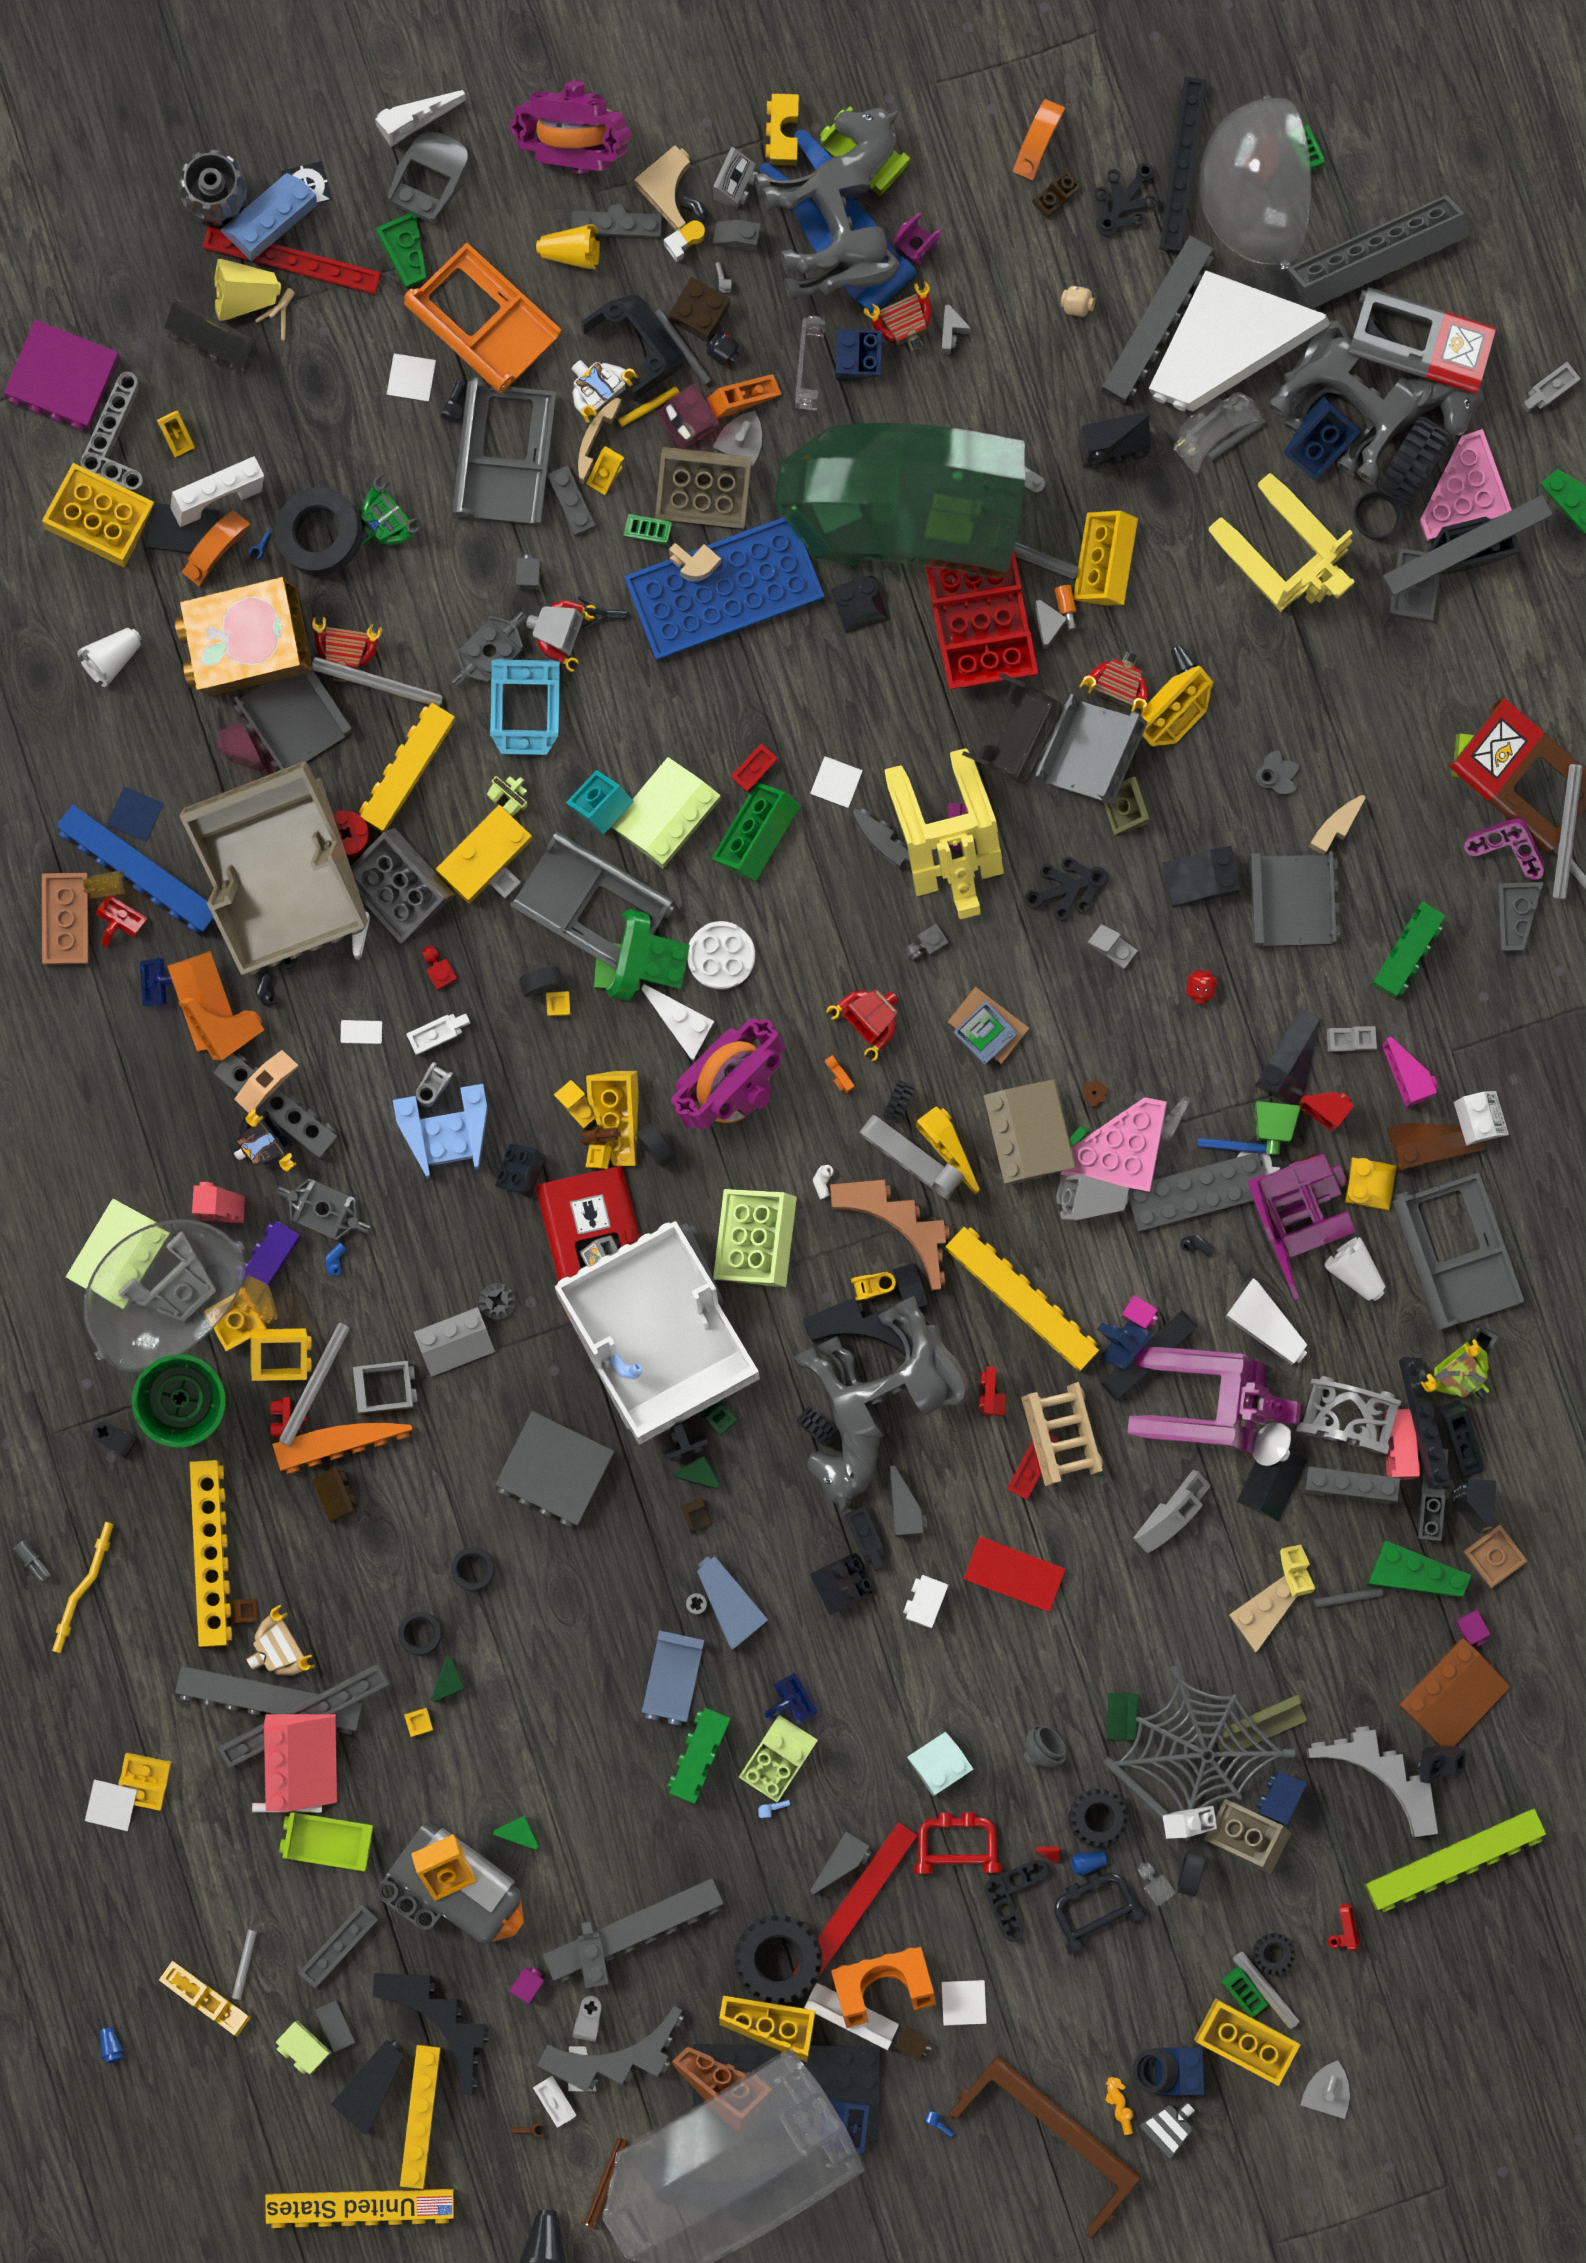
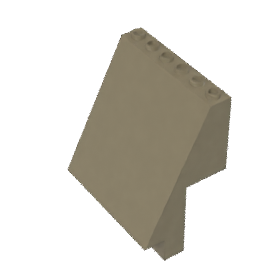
M307 761L182 809L179 816L214 887L207 905L241 975L257 973L261 970V967L266 965L270 967L275 966L282 959L290 957V959L296 958L305 950H317L326 942L331 941V943H335L343 939V936L347 934L356 935L364 930L368 919L321 777L318 779L314 778Z

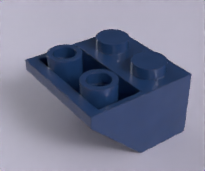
M837 329L835 380L858 381L881 376L882 331Z
M823 2099L817 2146L864 2153L869 2105Z

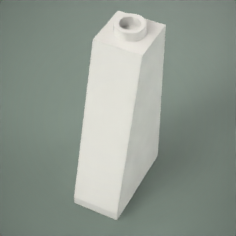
M1253 1278L1225 1318L1289 1364L1293 1365L1295 1361L1300 1363L1307 1354L1304 1350L1307 1344L1258 1281Z

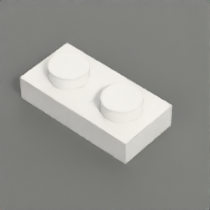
M553 2076L533 2087L556 2127L577 2116Z

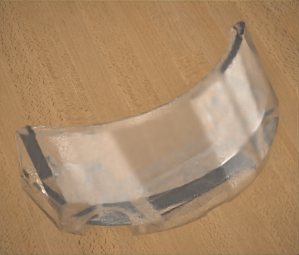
M1241 392L1233 393L1226 400L1217 398L1199 408L1197 412L1184 422L1178 431L1180 437L1174 443V450L1196 475L1199 472L1205 455L1220 439L1239 427L1260 421L1262 416L1253 399Z

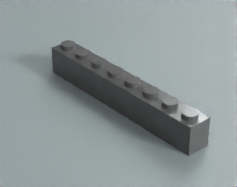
M1189 236L1101 389L1103 394L1123 405L1127 399L1130 401L1133 399L1138 390L1135 388L1138 380L1142 382L1149 370L1146 369L1149 361L1153 363L1158 356L1159 351L1156 350L1160 342L1164 344L1169 337L1170 332L1167 330L1171 324L1175 325L1181 316V313L1178 312L1182 305L1186 306L1191 299L1192 294L1189 292L1193 286L1197 288L1203 277L1200 274L1204 267L1208 269L1214 257L1211 256L1212 247Z
M184 1666L180 1668L175 1691L176 1694H180V1699L193 1702L194 1698L203 1699L202 1704L216 1706V1703L219 1702L226 1704L225 1709L238 1711L239 1707L248 1709L247 1713L261 1716L262 1712L282 1714L318 1695ZM355 1702L334 1713L336 1714V1727H339L338 1732L352 1734V1730L358 1731L363 1708L362 1703Z
M711 1878L593 1933L599 1932L604 1960L608 1962L614 1959V1953L620 1950L625 1954L636 1949L635 1944L640 1941H644L647 1944L658 1939L656 1934L665 1931L667 1935L678 1930L677 1925L684 1921L689 1925L700 1920L698 1915L704 1912L711 1915L720 1911V1905L724 1903ZM578 1939L543 1955L553 1980L559 1979L560 1983L573 1977L572 1972L579 1969L583 1973Z

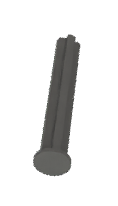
M996 533L991 550L993 548L1000 549L1013 546L1015 557L1071 579L1076 577L1078 572L1077 566L1001 537L999 533Z

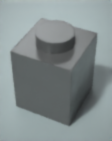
M523 555L522 558H517V589L539 590L540 559H536L534 555Z

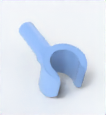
M789 1800L776 1804L761 1805L758 1809L759 1817H772L771 1810L790 1806Z

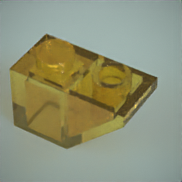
M248 1275L235 1298V1302L238 1303L237 1307L247 1313L253 1311L259 1314L258 1318L270 1324L271 1321L276 1323L278 1321V1313L269 1285Z

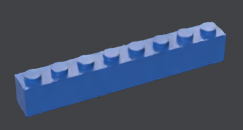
M73 804L56 827L60 831L58 835L64 840L70 842L72 839L79 844L77 848L87 856L91 853L97 857L95 861L105 869L107 866L115 870L113 874L123 882L126 879L132 882L134 890L141 895L144 892L150 895V901L161 908L164 905L170 910L168 912L169 915L178 921L182 918L188 923L187 927L194 933L198 934L200 931L205 935L215 922L207 905V900Z

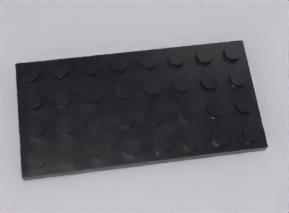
M694 2044L695 2050L713 2057L715 2061L724 2065L730 2064L735 2066L734 2069L747 2074L749 2072L756 2075L772 2089V2093L756 2117L739 2133L725 2122L693 2087L692 2138L818 2140L823 2099L868 2104L869 2115L866 2140L879 2141L880 2046L810 2045L808 2062H805L767 2045Z

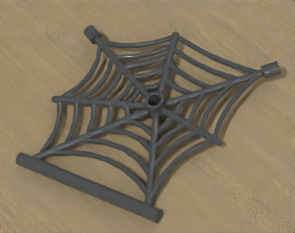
M1178 1665L1170 1667L1173 1679L1177 1681V1686L1167 1706L1158 1713L1146 1718L1137 1717L1136 1721L1139 1722V1727L1132 1748L1120 1761L1114 1762L1110 1757H1107L1103 1764L1163 1820V1815L1169 1813L1119 1766L1127 1765L1153 1776L1167 1788L1180 1810L1183 1811V1805L1172 1788L1158 1775L1136 1764L1152 1763L1171 1775L1183 1790L1188 1803L1187 1810L1193 1809L1194 1803L1204 1794L1223 1787H1229L1233 1793L1217 1796L1198 1808L1206 1807L1217 1800L1233 1796L1241 1800L1242 1796L1240 1793L1258 1770L1280 1756H1283V1758H1295V1749H1283V1751H1280L1270 1742L1247 1715L1237 1700L1236 1695H1232V1697L1215 1696L1194 1689L1182 1681L1180 1668ZM1185 1688L1207 1698L1230 1701L1228 1704L1218 1705L1201 1703L1188 1698ZM1180 1689L1183 1701L1175 1715L1159 1724L1154 1725L1148 1722V1720L1159 1717L1170 1708ZM1191 1703L1202 1707L1226 1709L1224 1712L1198 1711L1192 1709ZM1234 1703L1251 1727L1274 1751H1266L1251 1737L1232 1711ZM1186 1704L1188 1713L1179 1725L1169 1731L1160 1728L1174 1721ZM1229 1713L1240 1730L1260 1751H1246L1238 1742L1226 1723ZM1195 1714L1222 1716V1718L1218 1722H1199ZM1189 1717L1191 1718L1193 1726L1187 1733L1180 1737L1172 1734L1180 1729ZM1145 1725L1151 1728L1147 1746L1140 1758L1126 1760L1137 1747L1142 1733V1726ZM1199 1725L1217 1726L1214 1734H1204L1201 1732ZM1223 1726L1241 1751H1233L1225 1743L1220 1734ZM1154 1730L1163 1734L1155 1757L1144 1758L1151 1746ZM1194 1730L1196 1731V1735L1192 1739L1188 1741L1184 1740V1738L1191 1735V1733ZM1166 1736L1174 1740L1169 1756L1159 1757L1164 1748ZM1198 1738L1202 1748L1192 1743ZM1204 1738H1212L1208 1746H1206ZM1217 1738L1228 1751L1213 1752L1212 1748ZM1177 1742L1184 1745V1754L1173 1755ZM1188 1748H1190V1749H1192V1750H1194V1751H1196V1752H1198V1753H1189V1754H1188ZM1206 1751L1211 1752L1208 1757H1204L1203 1754ZM1242 1756H1254L1236 1771L1231 1781L1228 1779V1773ZM1262 1756H1273L1256 1767L1246 1777L1237 1791L1233 1783L1243 1769ZM1201 1757L1200 1770L1190 1760L1191 1758ZM1214 1757H1221L1217 1763L1214 1760ZM1227 1757H1236L1224 1773L1219 1767ZM1185 1759L1193 1767L1197 1775L1196 1783L1189 1771L1175 1760ZM1169 1761L1180 1767L1189 1777L1193 1786L1191 1799L1179 1777L1158 1762ZM1210 1762L1213 1767L1205 1771L1206 1764ZM1214 1770L1219 1774L1202 1781L1203 1776ZM1222 1778L1225 1782L1212 1786L1198 1794L1199 1787L1211 1780ZM1192 1836L1182 1839L1187 1842Z

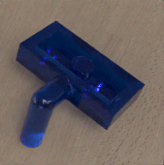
M156 958L140 961L142 1005L150 1007L167 1004L165 985L173 984L171 975L165 976L164 959Z
M793 1673L774 1684L783 1701L765 1711L764 1715L767 1719H771L788 1709L795 1723L799 1724L818 1712L797 1675Z

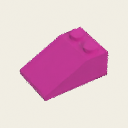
M1392 1037L1387 1038L1383 1042L1382 1047L1405 1107L1407 1108L1432 1099L1437 1093L1436 1089H1438L1435 1077L1430 1076L1429 1071Z

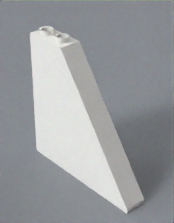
M1205 271L1149 390L1153 399L1160 403L1169 402L1181 411H1185V409L1194 411L1326 329L1330 324L1326 314Z

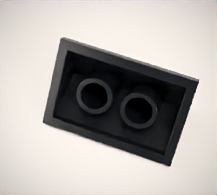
M1288 1449L1290 1454L1285 1461H1279L1270 1466H1264L1255 1461L1237 1503L1279 1522L1307 1459Z

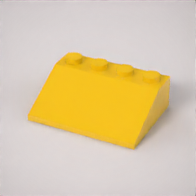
M73 463L42 520L43 528L125 568L136 547L154 502Z

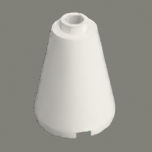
M126 628L78 650L77 655L78 657L82 655L84 661L81 664L92 679L96 682L101 680L103 682L101 686L106 687L141 646V636L135 629Z
M1360 1237L1358 1239L1353 1238L1338 1248L1335 1258L1330 1256L1324 1266L1366 1300L1373 1299L1376 1301L1385 1293L1383 1291L1385 1284Z

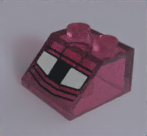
M695 384L676 394L656 412L679 449H684L718 428V419Z

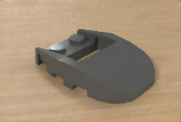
M426 132L419 135L397 167L387 203L435 225L439 213L442 210L446 211L451 204V200L462 187L461 183L469 166V156L466 148L459 141L438 132ZM410 161H414L450 178L440 200L400 182Z

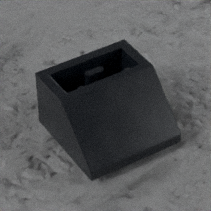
M856 1552L810 1574L829 1615L842 1611L876 1594Z

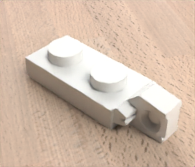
M454 1014L446 1015L407 1033V1037L415 1054L419 1055L457 1037V1035L462 1033L460 1028L470 1024V1020L467 1014L455 1018Z

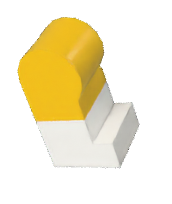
M691 221L664 239V246L676 262L684 258L683 251L692 244H699L704 240V225L699 221Z

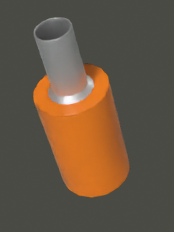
M1071 585L1059 586L1054 589L1059 612L1066 617L1068 629H1074L1076 627L1073 613L1077 611Z

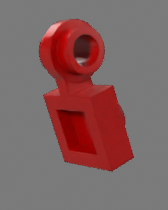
M425 947V950L421 953L428 964L432 962L434 965L426 969L437 991L456 981L457 977L448 961L444 959L438 963L436 959L440 957L435 947Z

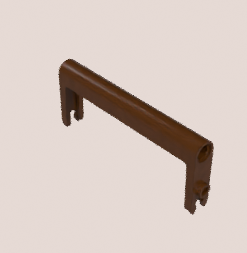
M997 2055L969 2089L965 2087L956 2097L959 2101L947 2117L950 2119L953 2116L957 2119L990 2080L1006 2090L1109 2178L1117 2187L1110 2199L1086 2228L1089 2232L1087 2237L1091 2239L1103 2223L1107 2226L1114 2218L1115 2214L1113 2211L1131 2191L1141 2176Z

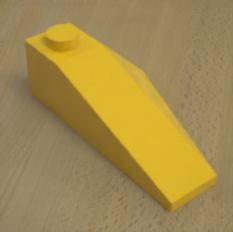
M612 1071L587 1075V1099L594 1110L597 1125L604 1129L616 1127L621 1132V1136L617 1141L605 1143L606 1146L611 1147L610 1159L613 1166H635L638 1124L637 1071Z

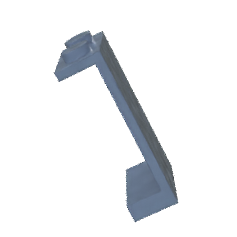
M659 1631L642 1713L646 1714L645 1718L659 1721V1717L668 1718V1723L681 1726L682 1722H687L704 1640Z

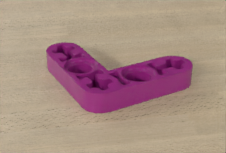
M1511 819L1468 835L1465 840L1464 849L1471 856H1479L1511 845L1527 878L1538 880L1543 876L1545 863L1526 823L1521 819ZM1513 826H1515L1517 829L1521 828L1519 834H1517L1516 831H1512ZM1491 833H1498L1502 839L1499 842H1493L1489 835ZM1474 841L1475 844H1480L1478 848H1476L1475 846H1470L1471 842ZM1521 845H1528L1532 851L1529 854H1524L1519 850V847ZM1533 858L1532 863L1534 867H1539L1538 872H1535L1534 869L1530 870V859Z

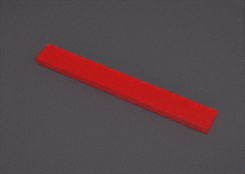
M208 227L203 244L204 250L251 262L221 232V229ZM277 244L270 245L252 261V263L375 296L382 275L381 272Z
M897 1823L818 1936L823 1959L820 1974L917 1837L915 1833L901 1823ZM798 1965V1967L795 1969V1971L793 1972L792 1975H794V1974L797 1972V1970H798V1968H799V1965Z

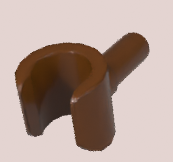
M535 2123L532 2127H512V2133H527L535 2137H542L544 2134L537 2135L535 2128L544 2125Z

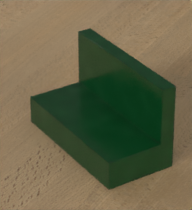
M1108 1693L1107 1739L1136 1740L1137 1694Z

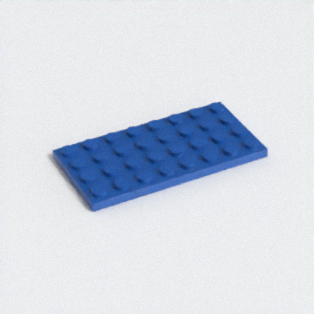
M793 514L707 545L710 550L721 558V564L706 579L700 581L684 579L680 576V570L683 566H676L670 559L624 576L656 661L824 599L825 597ZM699 549L688 552V554L693 557Z

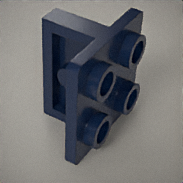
M1103 1322L1097 1328L1111 1342L1101 1355V1358L1123 1370L1133 1363L1136 1355L1147 1345L1152 1336L1149 1331L1131 1322H1127L1122 1329L1114 1324L1109 1326Z

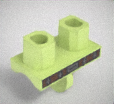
M496 776L492 780V786L487 796L497 803L505 795L509 801L504 805L503 809L511 816L518 813L520 809L524 811L527 808V802L516 793L518 791L523 796L527 792L522 787L524 779L520 777L515 781L512 777H508L506 782L511 785L510 788Z

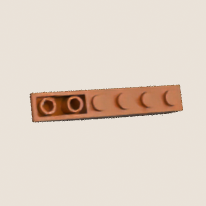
M393 1423L341 1425L296 1436L290 1446H286L281 1442L272 1445L280 1471H286V1474L300 1471L299 1466L308 1464V1467L322 1464V1459L328 1457L332 1461L344 1457L343 1453L351 1450L353 1454L366 1450L365 1446L370 1444L378 1447L387 1444V1439L396 1437L397 1440L410 1436L409 1432L413 1431L412 1425Z

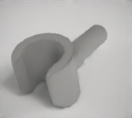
M717 262L715 265L719 276V291L730 293L731 279H724L721 263Z

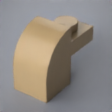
M676 543L669 549L670 560L678 567L683 566L680 570V576L690 581L706 579L721 564V558L706 545H703L693 557Z

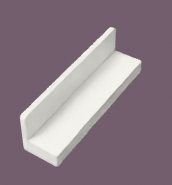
M818 1983L815 1984L804 2006L805 2009L814 2010L815 2014L888 2050L899 2026L898 2023L866 2008L869 2023L846 2028L837 1993Z

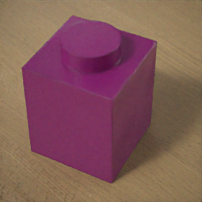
M1477 1610L1454 1622L1462 1637L1470 1645L1473 1644L1477 1647L1487 1642L1485 1637L1490 1635V1632Z
M532 1966L530 1969L525 1967L510 1989V1992L529 2004L544 1982V1979L541 1978L543 1973Z

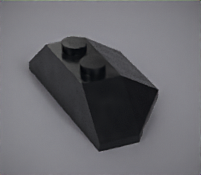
M1485 516L1442 527L1428 552L1492 519ZM1516 535L1439 574H1453L1493 564L1520 553Z

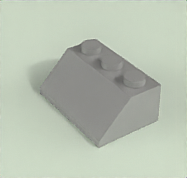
M478 1307L414 1332L431 1377L495 1352Z

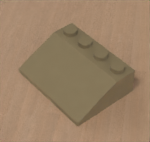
M663 447L655 519L744 529L752 457Z
M1055 1079L984 1095L1004 1184L1013 1185L1076 1168Z

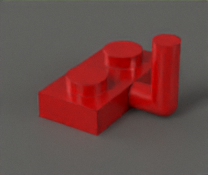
M110 894L96 912L98 916L110 923L105 930L101 942L104 947L110 946L113 935L118 928L135 938L147 922V917L115 897L110 896Z

